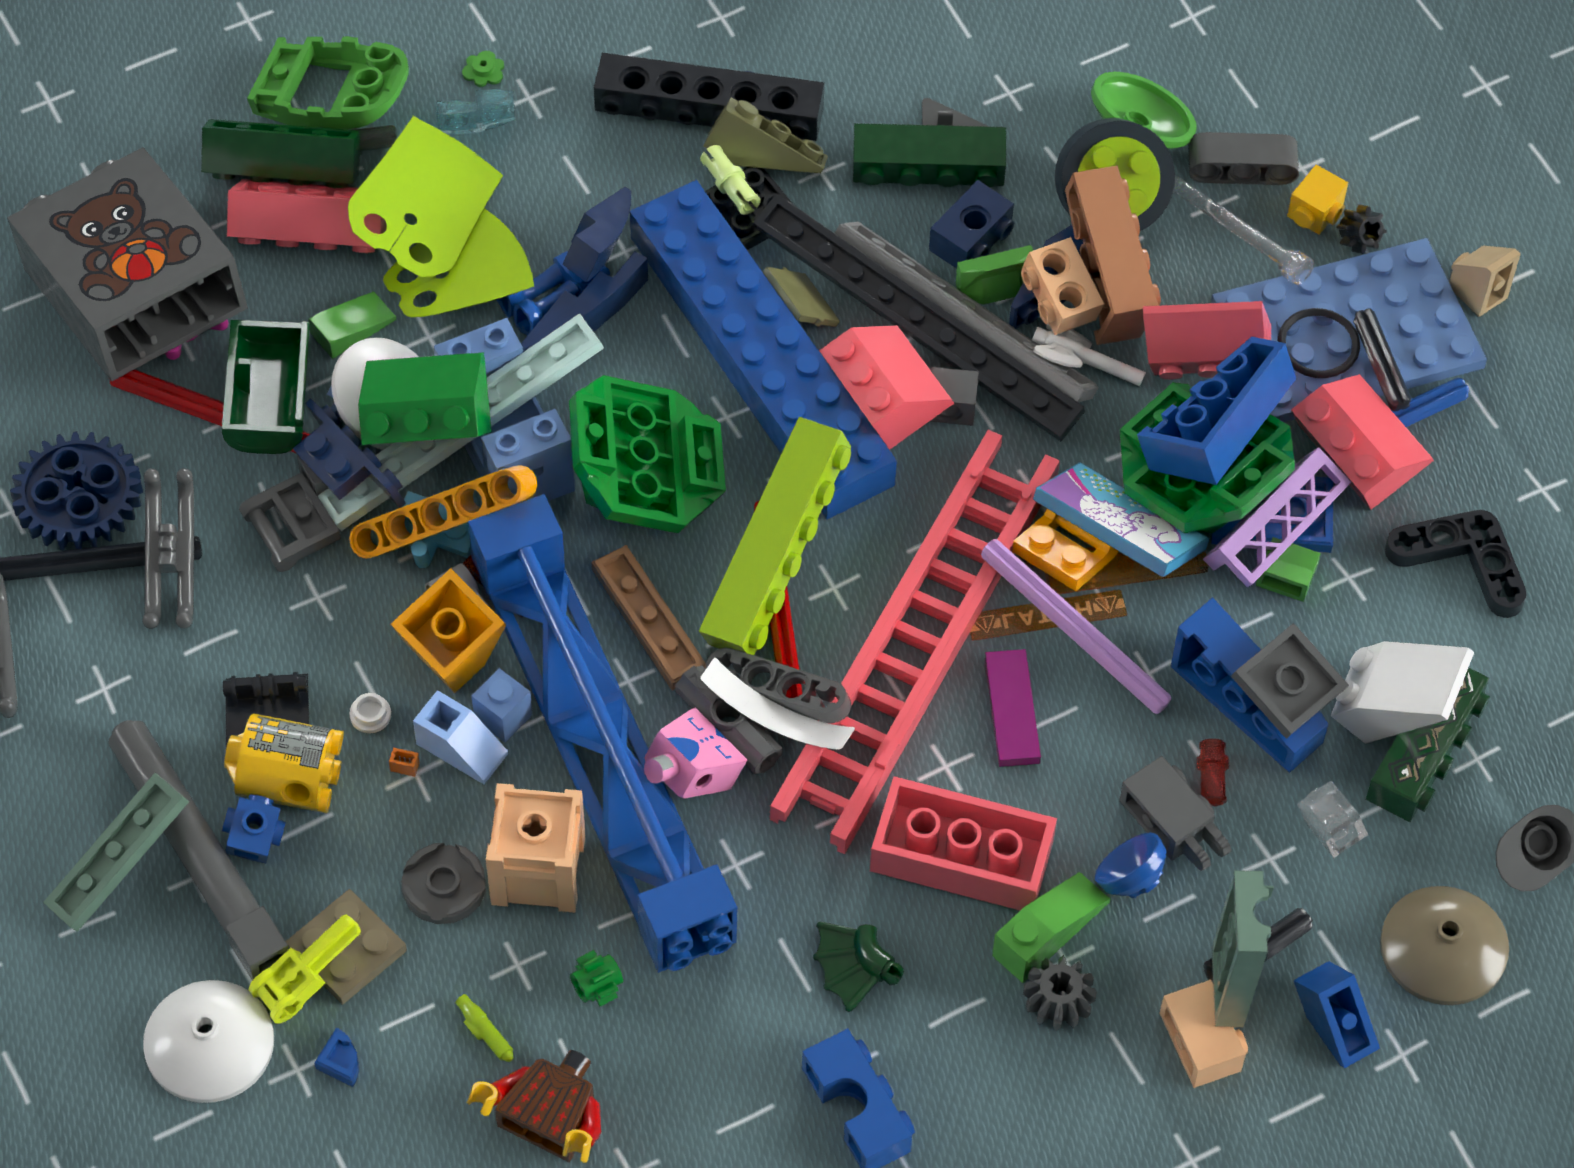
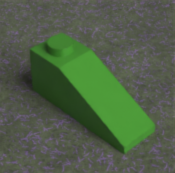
M1078 872L1023 907L996 932L992 956L1018 980L1024 983L1028 979L1029 971L1032 967L1040 968L1042 960L1046 957L1050 959L1110 903V898L1082 873Z

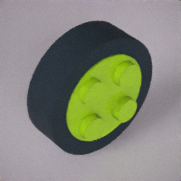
M1105 118L1083 126L1067 140L1056 163L1055 186L1062 206L1070 215L1065 188L1074 172L1118 166L1121 179H1126L1129 186L1130 196L1128 203L1131 213L1137 215L1140 231L1146 229L1163 214L1173 194L1175 169L1168 148L1154 132L1129 120Z

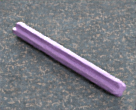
M993 539L983 548L981 557L1153 713L1159 714L1168 706L1171 701V695L999 540Z

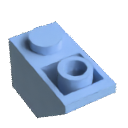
M438 690L413 720L416 745L483 785L508 755V750L472 710Z

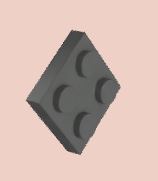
M1294 623L1231 675L1234 681L1286 739L1349 686Z

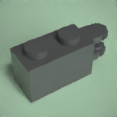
M1160 756L1123 781L1119 801L1147 833H1155L1159 836L1166 848V855L1171 861L1184 854L1198 870L1202 871L1210 867V858L1199 844L1202 840L1220 857L1232 852L1228 840L1213 823L1215 815L1209 801L1202 795L1197 796L1188 786L1184 773L1177 766H1171L1163 756Z

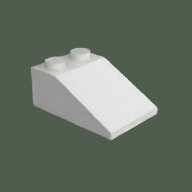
M1386 641L1360 648L1354 653L1349 663L1350 670L1345 679L1349 686L1336 697L1337 701L1331 717L1365 744L1448 720L1474 652L1467 647Z

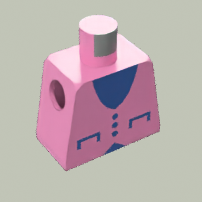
M695 707L663 727L657 733L644 757V773L650 782L657 784L664 781L677 796L685 799L730 790L747 759Z

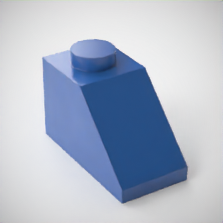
M1328 961L1293 980L1307 1019L1340 1066L1346 1068L1380 1049L1353 973Z

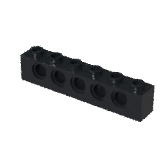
M603 52L594 84L595 111L605 112L610 115L622 114L642 117L647 120L658 119L679 122L684 125L695 124L713 127L732 97L738 102L743 100L752 104L758 110V114L766 119L782 122L790 129L791 134L801 140L817 141L824 107V82Z

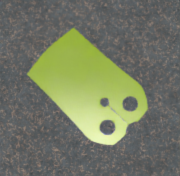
M413 116L386 155L349 200L348 214L352 232L372 248L390 251L397 260L398 265L420 277L435 276L447 272L455 264L481 212L504 175L458 140ZM371 213L381 216L387 223L386 231L381 234L369 231L364 224L365 216ZM407 213L413 214L417 219V223L415 225L407 224L404 220V215ZM414 243L425 245L432 253L431 261L428 263L415 261L409 254V247Z

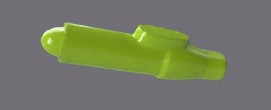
M467 994L461 995L455 1004L464 1015V1024L478 1040L483 1039L499 1060L512 1061L514 1055L510 1044L487 1018L486 1013L472 1002Z

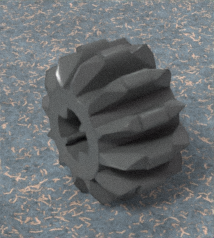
M1064 954L1059 958L1056 965L1046 957L1042 960L1041 969L1032 967L1028 975L1029 982H1026L1023 988V995L1029 998L1026 1001L1027 1011L1038 1012L1037 1022L1039 1025L1045 1023L1048 1019L1053 1020V1028L1056 1031L1060 1029L1062 1021H1066L1074 1029L1078 1025L1079 1017H1089L1092 1010L1090 1004L1096 1001L1097 991L1091 987L1094 981L1092 973H1081L1083 968L1081 961L1074 963L1072 966L1066 965L1067 960ZM1058 990L1062 991L1061 995H1057Z

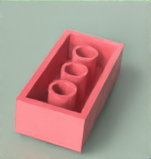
M893 776L871 848L870 871L1021 910L1038 898L1054 842L1057 818Z

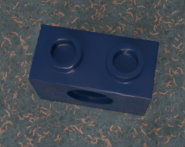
M977 180L930 228L929 251L956 269L958 262L989 255L991 247L998 240H1005L1014 227V203Z

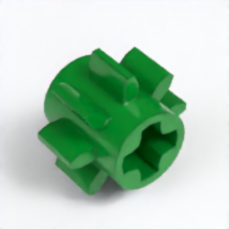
M592 950L576 959L578 965L575 968L577 971L570 974V979L576 993L583 1002L596 1000L599 1007L618 998L616 994L618 991L617 986L623 983V976L619 966L610 954L603 957L601 955L597 956L596 952Z

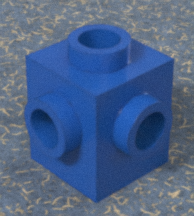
M249 795L248 799L239 797L237 808L228 807L222 832L229 833L225 852L229 855L266 864L271 844L280 846L286 822L278 820L281 808L273 806L274 801L263 796ZM250 824H256V825H258L260 828H259V829H251V828L248 827V825H250Z

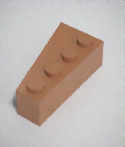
M1118 166L1074 172L1065 188L1074 237L1077 240L1083 239V244L1080 246V256L1104 302V306L1098 315L1101 328L1094 331L1096 344L1101 345L1141 338L1145 331L1143 306H1160L1161 297L1158 286L1152 284L1150 278L1149 254L1145 248L1142 249L1140 244L1138 217L1135 213L1132 214L1130 210L1128 183L1126 179H1121Z

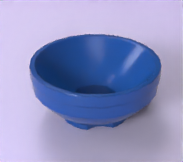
M1143 833L1125 841L1111 851L1100 863L1095 872V881L1107 894L1135 898L1140 894L1148 893L1158 885L1159 878L1163 874L1162 869L1166 859V848L1162 840L1155 833Z

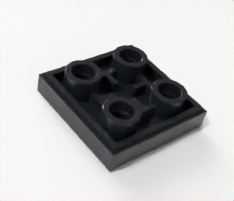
M747 167L742 170L745 173V181L761 199L758 207H755L751 201L748 202L754 209L752 213L741 214L727 193H721L716 185L705 191L746 250L768 239L767 236L755 229L753 222L776 194L793 204L763 168Z

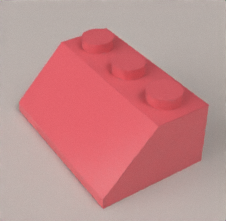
M1262 301L1143 306L1148 363L1154 375H1159L1163 379H1179L1183 377V374L1198 373L1201 377L1213 378L1217 374L1216 367L1250 337L1271 340V323Z
M897 325L851 327L819 350L889 449L896 446L954 404L953 400Z
M1360 374L1321 385L1291 409L1300 428L1351 481L1349 485L1370 510L1434 461Z

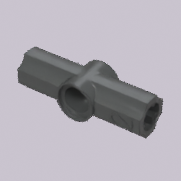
M703 665L693 666L684 672L680 680L675 684V692L691 708L696 707L747 759L745 765L755 775L765 773L773 767L782 755V747L759 723L751 720L727 704L701 680V676L706 670ZM724 717H733L737 720L733 722H724L720 719Z

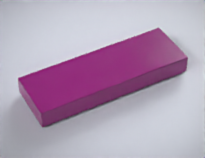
M1026 649L985 652L984 660L999 767L1040 764L1041 754Z

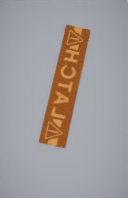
M1120 589L1063 598L1089 622L1127 616ZM1031 603L981 611L970 631L971 639L975 641L1056 628L1058 626Z

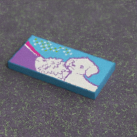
M1081 462L1038 486L1033 500L1161 577L1166 576L1205 551L1210 539L1198 531L1183 533L1124 494L1123 487Z

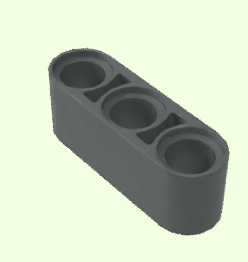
M1202 132L1195 134L1188 144L1189 175L1197 182L1287 185L1293 183L1299 177L1297 140L1290 135Z

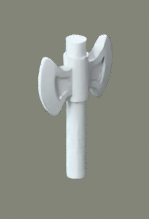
M1046 324L1047 330L1037 327L1032 341L1040 344L1035 346L1033 350L1039 356L1068 367L1081 368L1082 364L1085 363L1137 386L1141 385L1146 373L1145 371L1090 349L1092 343L1075 330L1070 329L1054 335L1049 324Z

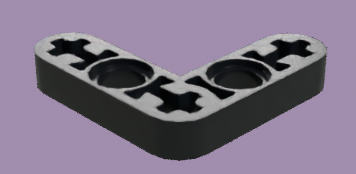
M1473 510L1399 526L1389 533L1385 546V555L1394 565L1409 567L1467 554L1491 612L1503 618H1511L1518 615L1522 610L1527 595L1526 588L1500 523L1492 513L1485 510ZM1474 525H1479L1481 530H1487L1485 536L1486 545L1482 546L1483 537L1479 530H1473ZM1437 531H1443L1452 537L1453 542L1449 545H1439L1433 541L1431 535ZM1420 536L1423 537V541L1419 542ZM1398 542H1403L1407 547L1411 546V550L1405 551L1402 546L1397 547ZM1490 556L1497 557L1503 562L1504 568L1498 571L1490 570L1485 567L1482 560ZM1505 581L1504 591L1508 597H1514L1513 602H1508L1505 597L1499 598L1502 590L1501 582Z

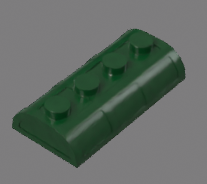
M231 320L222 419L223 439L230 447L246 453L283 454L292 451L301 442L303 437L310 323L308 321L291 323Z

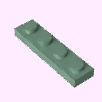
M154 773L43 903L69 927L78 932L189 801L157 773Z

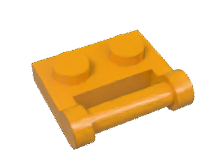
M1046 509L1041 518L1013 541L1012 550L1014 554L1074 591L1081 588L1119 552L1049 509ZM1058 526L1063 528L1064 530L1081 539L1085 543L1094 547L1096 550L1093 553L1090 552L1089 550L1072 541L1068 537L1059 533L1055 529Z

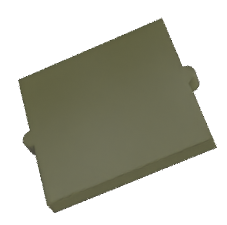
M766 267L763 270L764 275L797 321L814 323L818 327L820 325L836 327L840 323V320L806 273L789 271L785 267L782 269Z

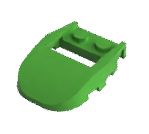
M323 36L307 37L303 45L287 43L286 37H278L247 100L253 114L286 125L345 130L364 127L384 115L398 98L408 78V59L401 49L393 45L381 42H374L370 46L361 45L358 42V37L343 36L341 42H324ZM309 64L331 69L349 70L329 112H325L323 107L308 106L307 110L293 108L290 104Z

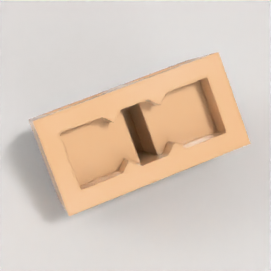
M1070 237L1029 252L1021 270L1022 280L1029 291H1033L1038 301L1040 317L1045 324L1050 325L1054 335L1095 321L1104 306V302L1072 238ZM1044 267L1055 269L1058 275L1048 273ZM1060 300L1071 302L1075 308L1065 307Z

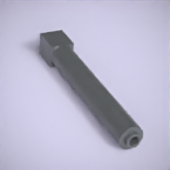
M133 720L121 722L113 729L108 744L136 790L139 792L151 776L157 773L189 801L163 833L224 929L230 946L253 981L257 975L271 967L289 950L287 943L265 908L259 906L143 721Z

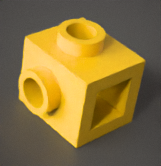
M1316 164L1291 194L1287 217L1294 220L1300 227L1308 228L1320 235L1329 223L1334 225L1342 215L1349 182Z

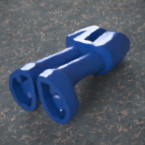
M568 251L553 258V265L533 279L534 287L496 299L508 318L514 315L515 325L523 334L529 335L564 291L579 297L594 277L585 282L562 265ZM604 265L600 271L610 276L609 269ZM561 284L560 287L537 302L532 301L544 292Z

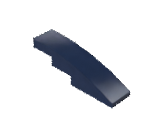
M634 251L613 278L599 271L579 297L564 291L521 343L523 352L579 313L592 331H596L621 310L648 281V258Z

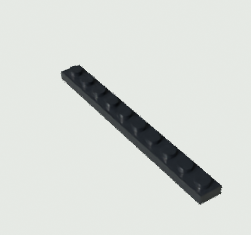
M776 194L753 222L755 229L894 326L897 325L901 331L958 370L979 371L978 384L1060 442H1062L1084 414V406L780 195Z

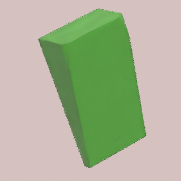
M373 291L322 311L309 318L308 322L310 323V334L329 356L334 359L353 344L368 338L394 322L396 316Z

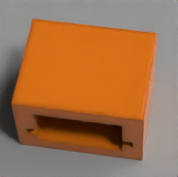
M393 747L389 759L390 771L415 777L420 764L419 753Z

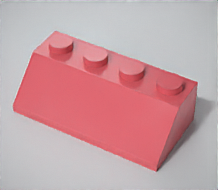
M242 179L228 190L227 237H238V243L260 244L261 239L276 240V245L280 247H298L299 242L314 243V248L320 250H335L337 245L352 246V251L375 252L374 248L352 232L348 214V203L352 195L357 191L358 188L356 187L330 188L326 185H292L288 182H254ZM372 213L365 216L364 224L369 231L376 234L386 231L387 223L381 216Z

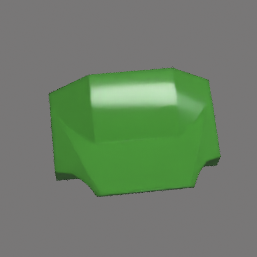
M1028 245L958 262L956 273L957 289L983 305L1016 297L1023 284L1021 270L1029 252L1033 251L1032 246Z

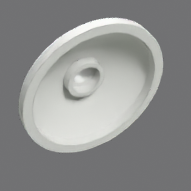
M368 338L358 341L343 352L334 366L331 388L335 406L344 423L360 439L358 402L366 361L419 357L412 350L396 341L385 338ZM393 443L369 445L384 450Z
M207 980L183 986L168 995L153 1011L144 1033V1055L152 1076L161 1087L172 1095L198 1103L223 1101L247 1090L266 1070L274 1048L272 1021L265 1006L249 990L226 981ZM209 1024L213 1026L207 1033H200L198 1031L202 1025Z

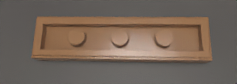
M627 545L591 562L592 571L672 691L675 689V684L680 680L683 673L691 667L703 665L706 668L705 661Z

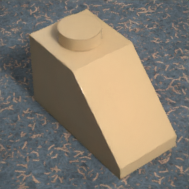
M1481 246L1471 254L1466 252L1460 255L1451 267L1452 274L1449 283L1454 293L1478 317L1482 316L1508 298L1521 253L1515 248Z

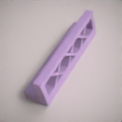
M1318 447L1302 457L1295 464V470L1246 514L1203 560L1213 571L1226 564L1246 587L1251 586L1341 494L1351 481ZM1320 468L1336 484L1329 492L1315 491L1314 474ZM1306 484V490H1300ZM1292 497L1306 498L1307 515L1305 517L1290 516V499ZM1316 499H1321L1316 505ZM1281 509V516L1275 515ZM1268 522L1282 523V541L1280 543L1265 542V525ZM1291 524H1297V525L1291 530ZM1256 535V541H1250ZM1242 548L1257 549V566L1251 572L1235 556ZM1266 550H1272V551L1266 556Z

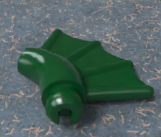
M821 921L816 924L821 939L818 950L813 955V958L822 965L825 971L824 989L838 995L846 1006L845 1010L847 1012H852L878 981H885L889 985H895L901 980L904 968L901 964L895 963V958L879 946L877 928L875 926L860 925L857 929Z

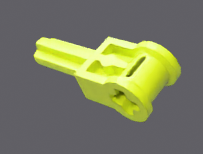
M342 915L303 953L290 948L271 967L262 971L254 978L249 986V992L254 997L261 998L270 1009V1017L276 1024L286 1022L302 1009L305 1002L325 984V981L318 973L360 935L361 929L350 916Z

